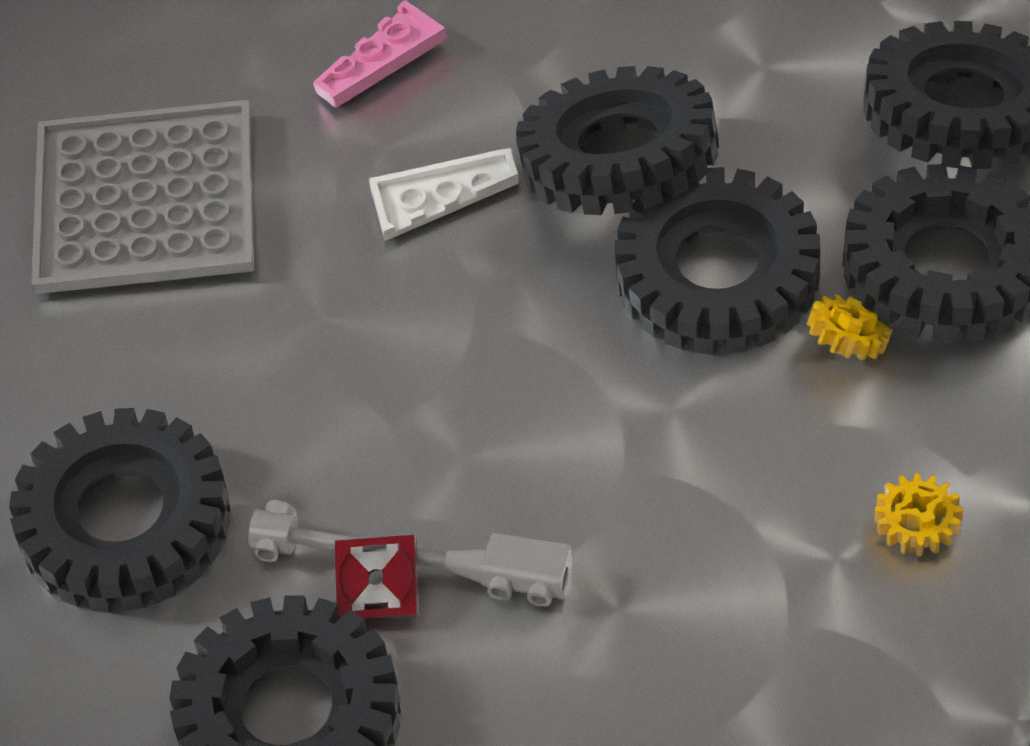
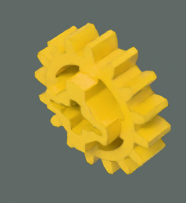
M838 294L834 295L833 300L827 296H822L821 301H815L807 321V325L811 327L810 335L820 336L817 343L820 345H830V352H837L848 359L851 357V354L856 355L863 361L866 355L876 359L879 353L883 354L892 333V329L877 320L878 317L874 310L871 311L862 306V301L850 296L846 301Z
M915 473L913 481H908L901 475L899 476L897 487L888 482L885 484V494L878 493L877 503L874 510V521L878 522L877 533L879 535L887 534V545L889 547L897 542L900 543L901 553L903 554L910 547L916 549L918 556H922L924 548L927 547L934 554L939 553L940 542L950 546L952 545L953 535L960 534L961 521L963 520V507L959 506L960 495L958 493L950 494V484L948 482L941 486L936 485V476L934 475L928 481H922L920 473Z

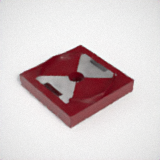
M414 534L335 541L336 603H338L340 617L349 609L364 618L365 621L419 617L417 537ZM387 548L385 551L363 552V550ZM374 571L383 573V580L378 585H372L369 582V577ZM388 604V608L364 610L366 605Z

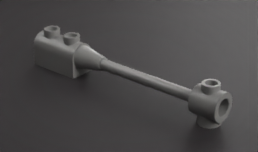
M280 500L269 501L266 504L265 510L257 509L254 512L248 535L249 547L255 549L254 553L259 559L267 562L276 561L279 553L291 555L296 544L335 550L336 540L362 539L299 528L296 509L289 503ZM491 532L487 549L448 550L444 552L417 547L418 564L445 568L446 571L481 583L483 587H488V594L498 600L510 599L512 591L528 594V601L541 607L550 605L552 598H564L572 571L571 547L569 544ZM387 548L363 550V552L385 551Z

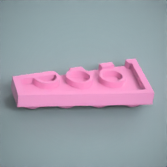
M404 0L397 6L398 13L392 18L386 16L377 24L378 31L370 38L363 37L355 44L356 51L350 56L339 58L313 82L316 93L337 108L448 39L445 27Z

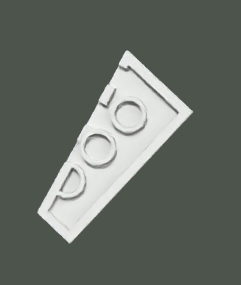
M505 148L369 178V183L384 241H387L519 183V176L511 149Z

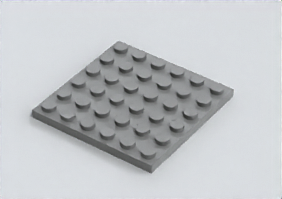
M249 100L38 122L31 281L34 294L254 271L251 108Z

